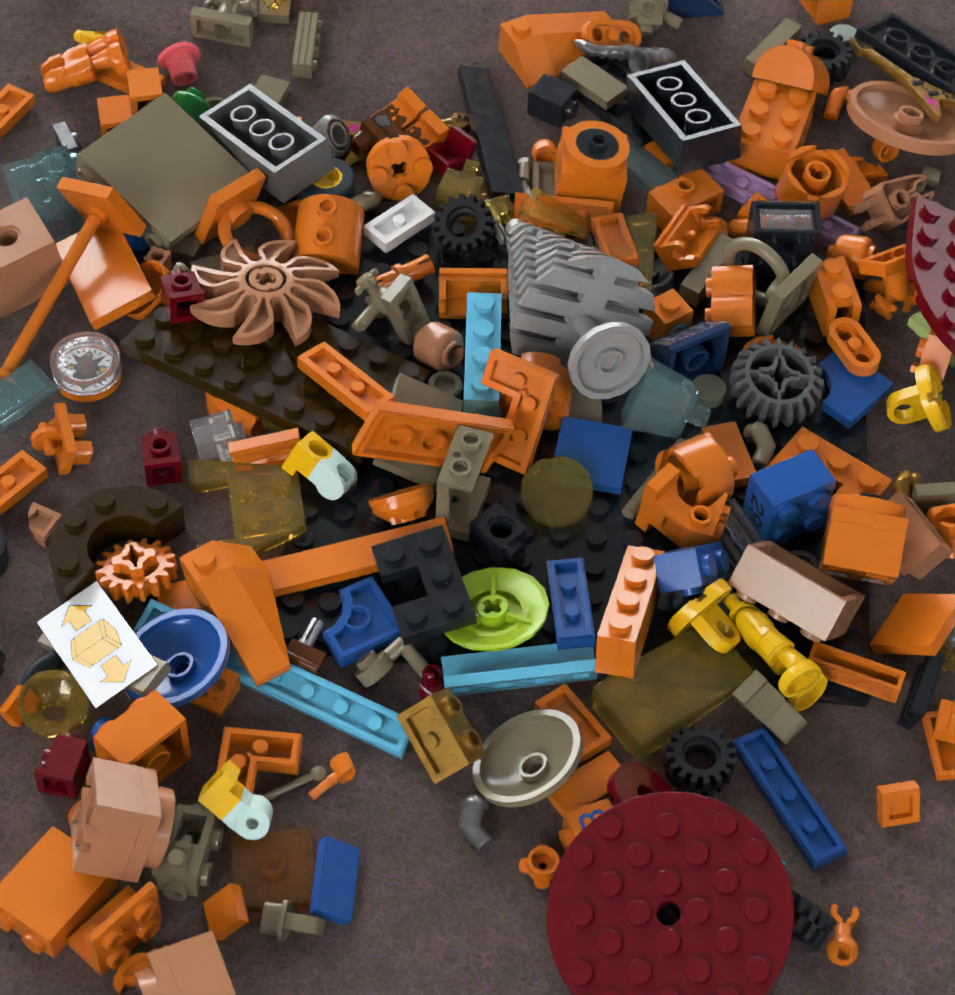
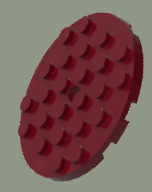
M686 792L650 793L631 798L607 809L584 827L563 854L551 882L547 901V934L555 964L564 982L574 995H768L779 980L789 958L788 953L792 943L793 931H795L794 896L786 869L776 849L766 835L742 813L720 801L699 794ZM669 904L679 906L681 916L677 923L670 926L660 923L659 913L662 906Z

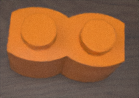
M754 266L712 267V277L706 278L707 298H712L711 307L705 308V321L728 322L731 326L729 338L755 336L756 275Z

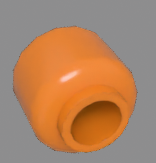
M843 234L838 237L834 245H829L827 259L844 256L852 279L863 280L868 275L860 274L859 260L878 254L879 250L867 236Z

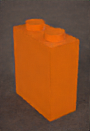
M52 826L0 882V929L5 932L13 929L22 936L21 940L31 951L36 954H41L44 951L55 959L68 944L67 938L89 920L119 887L118 880L74 872L71 838Z

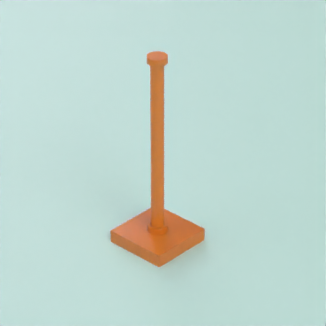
M62 177L56 188L86 221L5 362L0 367L1 381L9 384L14 382L16 377L13 374L97 228L138 237L142 236L147 227L146 224L114 187Z

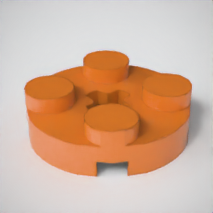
M399 135L400 138L389 139L387 137L380 140L370 150L366 159L367 175L372 188L376 192H380L382 197L399 202L412 194L415 196L419 194L428 184L433 171V165L426 148L417 139L407 135ZM402 162H406L404 166L406 170L403 173L393 174L394 170L391 166L394 163L400 165Z

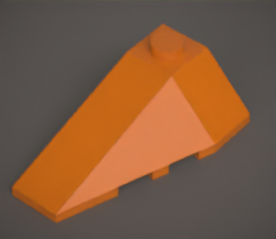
M212 540L179 557L187 586L202 608L215 616L224 626L229 637L230 648L258 687L290 670V661L269 571L252 547Z

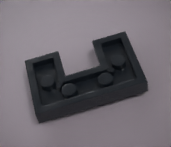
M443 525L371 546L383 584L419 573L427 595L426 597L392 607L404 646L477 623L476 614Z

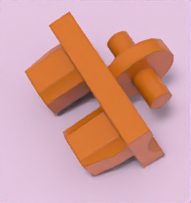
M55 403V417L48 423H39L38 429L31 434L30 440L34 449L43 451L47 456L54 454L58 474L67 475L70 474L73 465L90 464L94 450L91 441H75L74 439L84 438L87 424L84 414H68L66 403Z

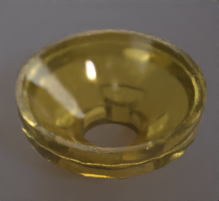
M46 670L30 677L23 684L18 696L19 714L27 728L36 734L51 738L56 737V734H71L84 723L90 707V699L73 674L61 670ZM59 706L65 711V716L59 721H48L42 715L46 707Z

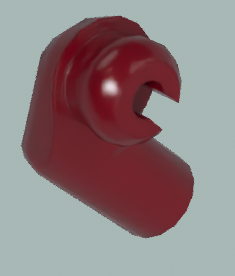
M430 664L423 669L419 688L421 700L445 689L443 671L440 666Z

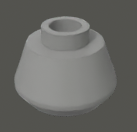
M335 115L323 116L312 128L327 138L331 156L333 158H340L346 154L350 145L348 127Z

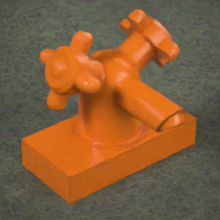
M906 244L859 260L860 274L882 277V281L870 279L862 287L865 292L876 294V302L872 301L869 306L878 315L885 317L886 320H890L893 317L891 312L895 313L898 310V307L894 305L895 303L903 302L902 310L905 313L910 312L911 307L916 305L915 298L918 294L914 283L910 282L909 285L906 273Z

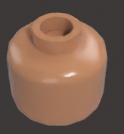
M430 322L424 325L414 337V356L417 361L438 372L448 371L462 361L465 353L464 340L458 331L440 322Z

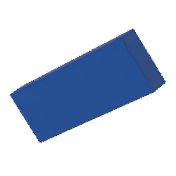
M583 558L546 561L557 649L596 646Z

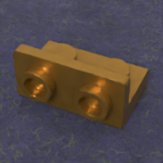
M449 688L431 694L396 716L434 785L486 756V752L482 747L481 737L472 729L463 713L460 700L453 695Z

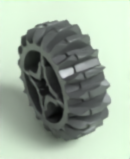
M766 337L761 341L760 345L752 342L748 350L743 349L739 353L731 368L732 373L729 377V385L732 388L730 393L732 398H737V409L747 408V418L756 415L759 417V422L771 421L773 429L778 426L779 421L787 428L792 425L793 420L800 424L804 421L806 415L810 416L813 414L816 405L820 403L822 398L821 393L824 388V380L821 379L822 368L815 366L816 356L806 357V347L800 350L795 349L794 340L788 345L782 344L780 337L775 340L774 344H771Z

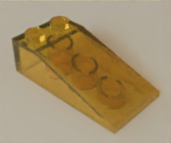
M693 628L640 657L633 679L610 675L594 686L590 705L628 752L639 762L667 743L668 740L670 741L671 735L675 731L679 733L681 726H691L692 723H695L732 697V693L754 671L734 648L728 653H720L714 650Z

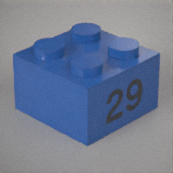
M813 449L752 473L749 477L741 519L758 542L770 540L777 545L786 544L793 537L804 532H814L825 524L836 479Z

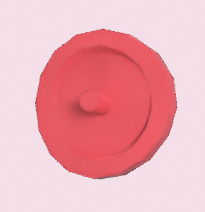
M178 42L163 50L158 56L157 62L160 68L167 69L175 86L188 85L198 79L196 64L200 61L201 53L198 46L191 42Z

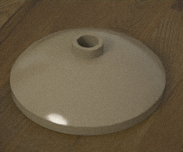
M538 709L519 714L500 725L482 744L486 756L475 761L473 764L474 783L481 795L487 801L497 806L521 807L542 801L557 792L576 770L583 752L582 733L569 715L558 710Z

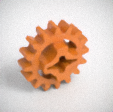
M143 538L139 544L128 540L124 547L116 544L113 546V553L104 552L102 554L103 560L96 562L97 571H95L97 582L106 595L111 594L113 601L125 597L126 603H130L133 598L145 602L149 594L158 597L160 596V588L170 589V580H177L176 570L178 568L175 554L171 553L170 546L162 547L159 540L151 545L148 544L147 538Z

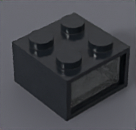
M751 202L745 237L758 239L774 249L785 262L790 274L812 253L817 256L822 236L819 202ZM744 250L745 265H753L756 276H776L771 266L762 257Z

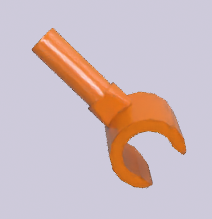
M340 753L331 759L330 766L333 773L308 792L313 801L338 782L343 784L354 779L356 770L348 753Z

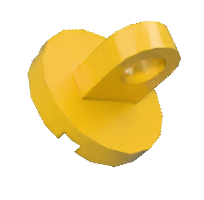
M930 364L917 366L915 368L917 385L898 390L887 398L886 411L888 418L896 424L903 425L928 418L935 432L939 433L949 429L952 425L951 413L948 402L946 400L942 401L941 398L943 394H940V392L943 391V385L934 366ZM904 404L911 406L905 410L897 409L898 406Z
M720 578L704 589V594L699 598H695L693 601L690 600L669 620L667 629L676 638L691 627H694L714 650L720 653H728L740 642V633L735 624L718 605L732 591L727 582Z

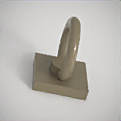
M751 237L735 238L724 249L723 266H736L737 253L746 250L762 257L771 266L777 277L766 293L756 289V304L766 307L756 332L761 336L771 335L805 302L823 260L812 253L790 274L783 259L766 243Z

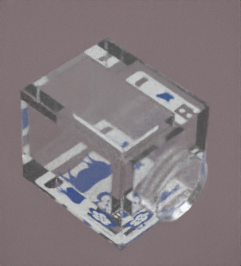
M230 410L189 421L202 468L232 461L228 443L246 439L241 421L234 423Z

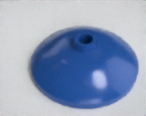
M186 608L164 613L149 621L135 633L149 654L166 661L172 670L156 691L174 708L197 699L209 690L221 676L229 658L230 641L224 626L215 616L200 609ZM124 688L125 691L127 692V694H128L134 701H135L136 699L142 697V696H140V695H138V694H136V693H134V692H132V691H130V690Z

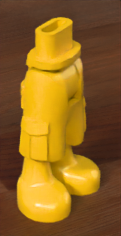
M734 593L728 595L723 603L730 612L729 618L737 627L746 644L764 659L776 675H782L778 682V688L788 698V703L797 712L812 706L823 694L828 681L822 674L821 669L812 660L807 659L794 649V643L774 627L772 621L764 612L749 602L741 601Z

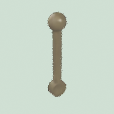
M314 766L308 774L266 794L254 795L263 796L269 801L312 780L322 781L326 777V770L322 766Z

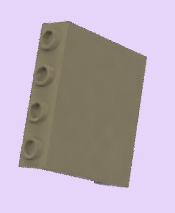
M166 93L77 154L75 173L81 181L114 187L146 224L147 227L142 237L145 239L148 247L157 246V248L164 249L165 251L169 250L170 253L172 246L197 229L209 197L249 173L245 167Z

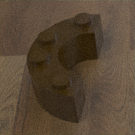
M119 486L100 489L72 505L57 522L49 543V559L54 584L61 602L64 604L97 581L93 563L96 556L106 547L121 541L134 540L140 542L143 538H147V542L150 545L159 540L161 541V546H164L186 531L183 505L163 492L140 486Z

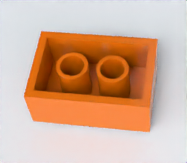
M755 78L738 120L742 125L740 158L728 162L751 174L779 180L790 154L804 144L812 122L817 92Z

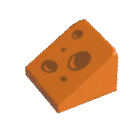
M225 667L214 685L200 697L189 703L222 717L241 689L239 674Z

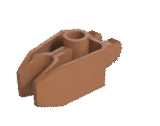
M912 174L884 181L865 191L862 198L863 202L852 207L854 214H860L867 210L871 217L870 220L861 225L863 232L874 227L879 231L887 232L909 219L910 206L917 195L931 201L935 194L934 190L924 195L918 192L909 195L916 191L918 183L928 179L927 176Z

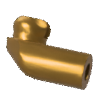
M910 470L901 471L893 482L892 496L900 491L910 497V490L913 491L914 485L922 484L921 474L918 472L910 473Z

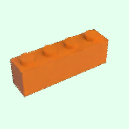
M628 545L597 634L595 672L634 678L660 595L653 556L665 553V551L654 550L644 546L635 547Z

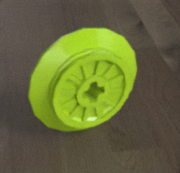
M492 567L473 571L463 576L462 579L476 614L477 623L444 634L453 643L469 650L496 652L516 647L532 638L546 622L550 606L545 588L533 576L516 569Z

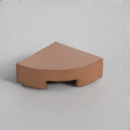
M32 503L28 511V525L32 537L38 544L45 548L48 546L52 532L62 514L38 503Z

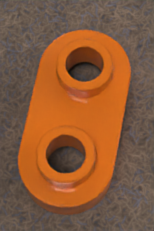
M596 18L584 24L581 30V39L598 46H625L631 44L634 47H638L641 42V32L638 26L631 21ZM593 31L597 33V40L593 39ZM620 33L624 35V43L620 41Z
M847 317L834 319L829 325L826 337L829 346L850 373L861 377L873 375L878 370L881 360L880 350L856 320Z

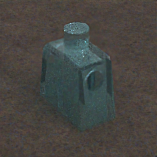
M651 357L647 371L639 382L632 387L620 416L623 427L626 429L678 438L687 422L702 428L705 427L710 417L711 408L696 403L699 393L696 384L692 380Z

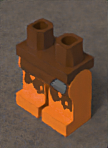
M406 87L398 94L396 100L362 121L360 131L351 139L349 148L357 157L362 158L380 140L387 137L389 139L400 138L399 135L411 136L421 142L424 147L445 142L449 128L431 109L426 111L427 105L409 87ZM402 162L400 165L394 163L391 166L394 170L393 174L403 173L406 170L404 167L406 162Z

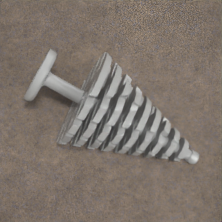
M520 219L510 220L506 224L505 229L509 237L506 236L512 354L521 356V353L542 352L560 358V365L568 370L569 378L577 390L591 399H610L627 392L645 374L651 358L649 342L644 335L649 336L653 320L647 315L638 312L639 308L655 312L654 295L646 288L639 287L636 280L645 283L649 282L639 269L613 256L531 223L523 222Z

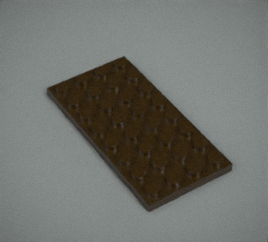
M191 301L177 303V309L190 307L192 305ZM160 303L120 342V353L220 398L285 430L298 428L303 438L313 430L342 456L358 464H362L367 457L353 455L351 445L365 421L297 367V357L325 341L391 394L395 380L400 373L427 385L429 378L432 376V371L313 317L310 336L297 346L294 345L287 329L281 322H274V335L267 341L255 345L232 344L233 336L245 320L232 328L212 326L200 320L170 324L164 305Z

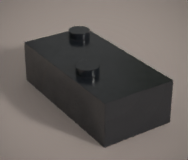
M685 60L627 75V108L681 173L715 164H723L726 161L740 158L741 123Z

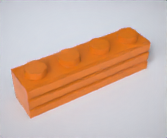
M814 642L808 658L821 669L822 674L827 680L895 704L906 675L904 671L818 642Z

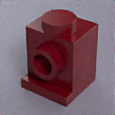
M175 269L166 276H160L161 300L170 324L199 320L190 313V307L177 309V303L191 301V304L194 305L205 301L204 290L200 288L195 272L185 273L181 269Z
M154 429L149 432L148 436H141L147 486L183 482L177 433H169L165 429ZM174 467L172 469L152 471V469Z
M70 733L56 734L52 748L47 747L44 751L41 767L36 766L34 771L39 792L72 799L77 798L91 760L87 740H83L79 736Z

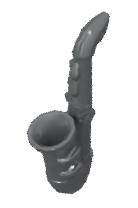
M574 40V45L581 52L588 55L599 56L601 59L609 57L610 60L618 58L620 62L627 59L632 73L675 63L677 60V55L674 51L664 47H634L631 44L625 46H598L586 40Z

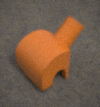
M955 503L932 507L928 510L926 517L953 550V553L946 559H954Z

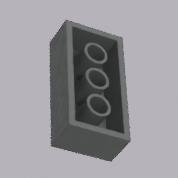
M251 84L198 116L202 128L249 172L258 168L266 176L262 188L282 203L335 169L327 138Z

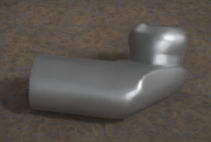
M468 795L460 805L458 828L479 853H483L495 841L481 825L482 816L485 815L484 810L489 809V804L482 795Z

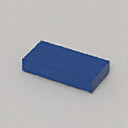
M328 836L319 840L309 914L343 926L352 921L360 848Z

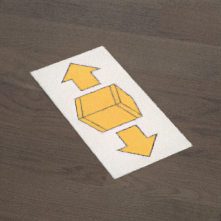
M97 581L37 622L95 708L157 666V663Z

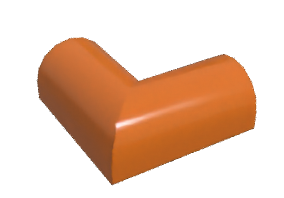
M224 727L217 771L230 760L241 769L237 781L254 795L258 771L290 775L299 774L302 757V734Z

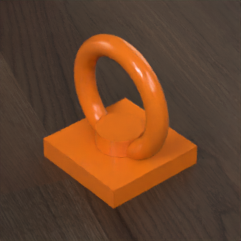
M256 168L209 197L194 236L202 245L219 236L220 242L224 247L228 242L234 240L231 229L236 230L241 227L252 214L264 216L274 222L280 229L283 240H294L295 230L289 219L280 210L270 204L256 201L266 179V176ZM242 248L249 260L257 261V254Z

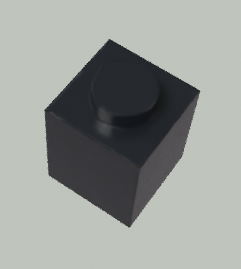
M543 74L528 92L527 114L560 128L567 119L572 120L578 110V102H576L577 87Z

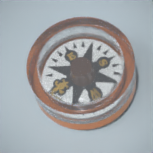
M92 331L70 334L61 339L54 346L50 354V367L54 386L61 395L77 402L98 401L112 394L121 383L123 371L119 348L111 338L104 334Z

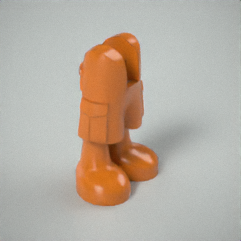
M118 28L106 32L101 38L89 45L87 42H83L72 49H68L63 54L60 53L49 57L41 65L45 90L48 93H56L95 82L99 78L97 71L106 68L114 69L121 78L127 79L126 71L132 70V67L127 58L129 53Z

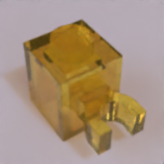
M467 159L462 172L447 168L436 190V212H441L439 206L442 202L445 205L449 204L447 198L453 196L454 200H458V194L462 193L465 194L466 198L473 194L477 200L481 198L487 203L488 193L484 192V178L476 175L479 162ZM472 216L460 217V219H464L467 221L474 220Z

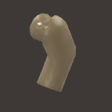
M756 421L745 426L743 435L747 437V442H755L757 448L752 457V463L755 470L760 471L769 465L775 452L776 444L767 425Z

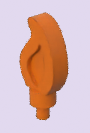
M145 952L131 955L118 968L113 979V987L117 995H121L126 987L136 986L135 972L149 968L148 956Z

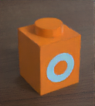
M674 288L654 297L655 312L644 309V315L653 320L649 333L652 341L656 338H664L674 334L686 326H691L694 311Z

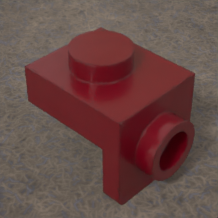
M458 126L451 127L445 142L425 147L433 165V170L445 176L466 169L476 149L477 140Z

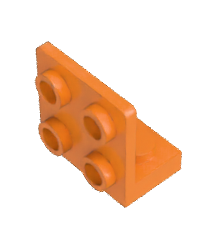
M149 881L136 892L127 885L67 938L68 946L100 976H103L110 969H118L129 958L130 951L139 942H147L152 939L161 927L163 920L157 886Z

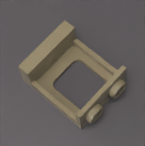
M458 425L437 479L436 518L445 517L450 537L469 542L470 522L481 514L490 489L491 478L481 476L480 472L494 433Z

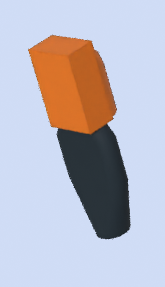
M50 651L34 662L21 678L20 685L15 687L0 707V715L9 725L20 727L39 702L38 699H41L52 685L62 660L58 653Z

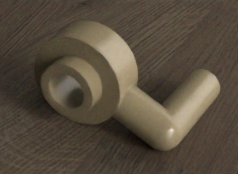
M399 636L383 651L375 653L374 650H371L362 656L356 663L359 669L356 671L355 676L364 687H369L380 680L392 668L394 661L400 655L405 658L420 677H422L423 669L430 664L413 644L404 646L402 638Z

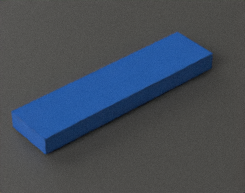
M764 726L733 740L732 748H736V756L812 871L845 856L848 851L847 847L766 727Z

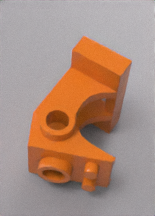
M669 462L646 483L635 524L645 532L654 526L680 548L719 542L728 519L727 516L721 514L729 515L731 510L730 506L725 505L728 494L724 493L709 507L704 505L692 507L679 497L677 491L680 470ZM696 516L703 517L705 520H698Z

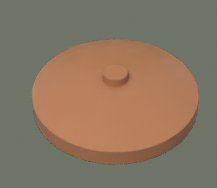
M870 81L859 84L852 90L847 104L848 115L868 135L885 144L912 153L931 156L955 154L954 109L940 106L942 116L939 123H936L899 82Z

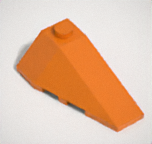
M606 11L525 15L500 24L499 52L527 89H530L543 74L557 79L561 75V70L581 56L586 55V53L581 52L574 45V40L581 39V30L586 22L596 18H611ZM593 31V39L597 40V33Z

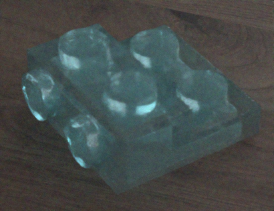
M67 145L34 152V157L2 164V171L12 204L28 197L43 223L80 215L56 188L62 177L77 179L75 173L76 152L69 153Z

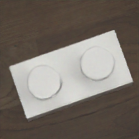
M412 194L363 226L364 236L383 252L387 253L435 221V211Z

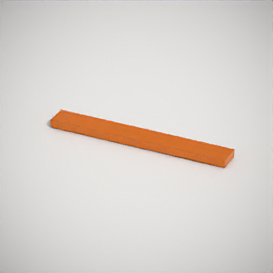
M440 517L262 562L269 571L274 597L379 572L371 546L443 525L453 553L454 551L445 517ZM185 580L171 583L170 589H159L160 596L157 599L158 602L175 610L190 608L205 611L187 586Z

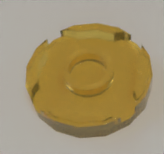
M565 456L538 460L527 470L522 480L521 500L526 512L536 522L548 527H565L576 523L587 513L592 503L593 485L588 471L579 462Z

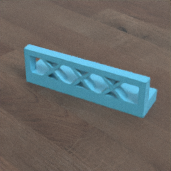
M548 644L496 652L487 651L441 657L444 688H449L455 696L596 680L598 675L595 672L596 659L593 647L558 650L557 644Z

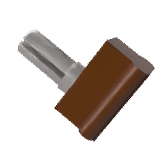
M312 618L302 638L299 641L294 638L291 639L287 647V653L291 664L320 677L327 663L326 653L313 648V643L324 623L320 619L317 620L318 618Z

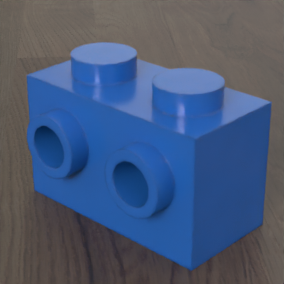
M721 541L679 548L653 556L660 593L680 590L682 597L701 594L707 586L716 580L728 578L729 557L726 550L722 549Z

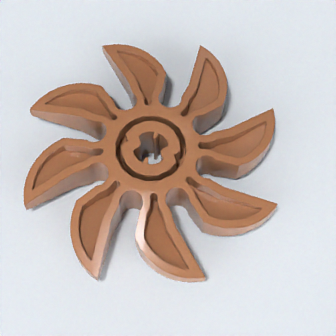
M234 239L228 242L221 250V271L192 265L191 272H195L207 301L190 305V313L206 324L224 328L236 327L245 320L233 336L232 344L255 345L267 341L274 335V322H281L287 329L294 345L297 346L310 336L311 312L336 318L340 317L339 298L334 290L324 283L339 278V270L322 259L310 256H295L286 263L297 247V241L294 240L267 242L258 248L257 261H251L244 254L238 239Z

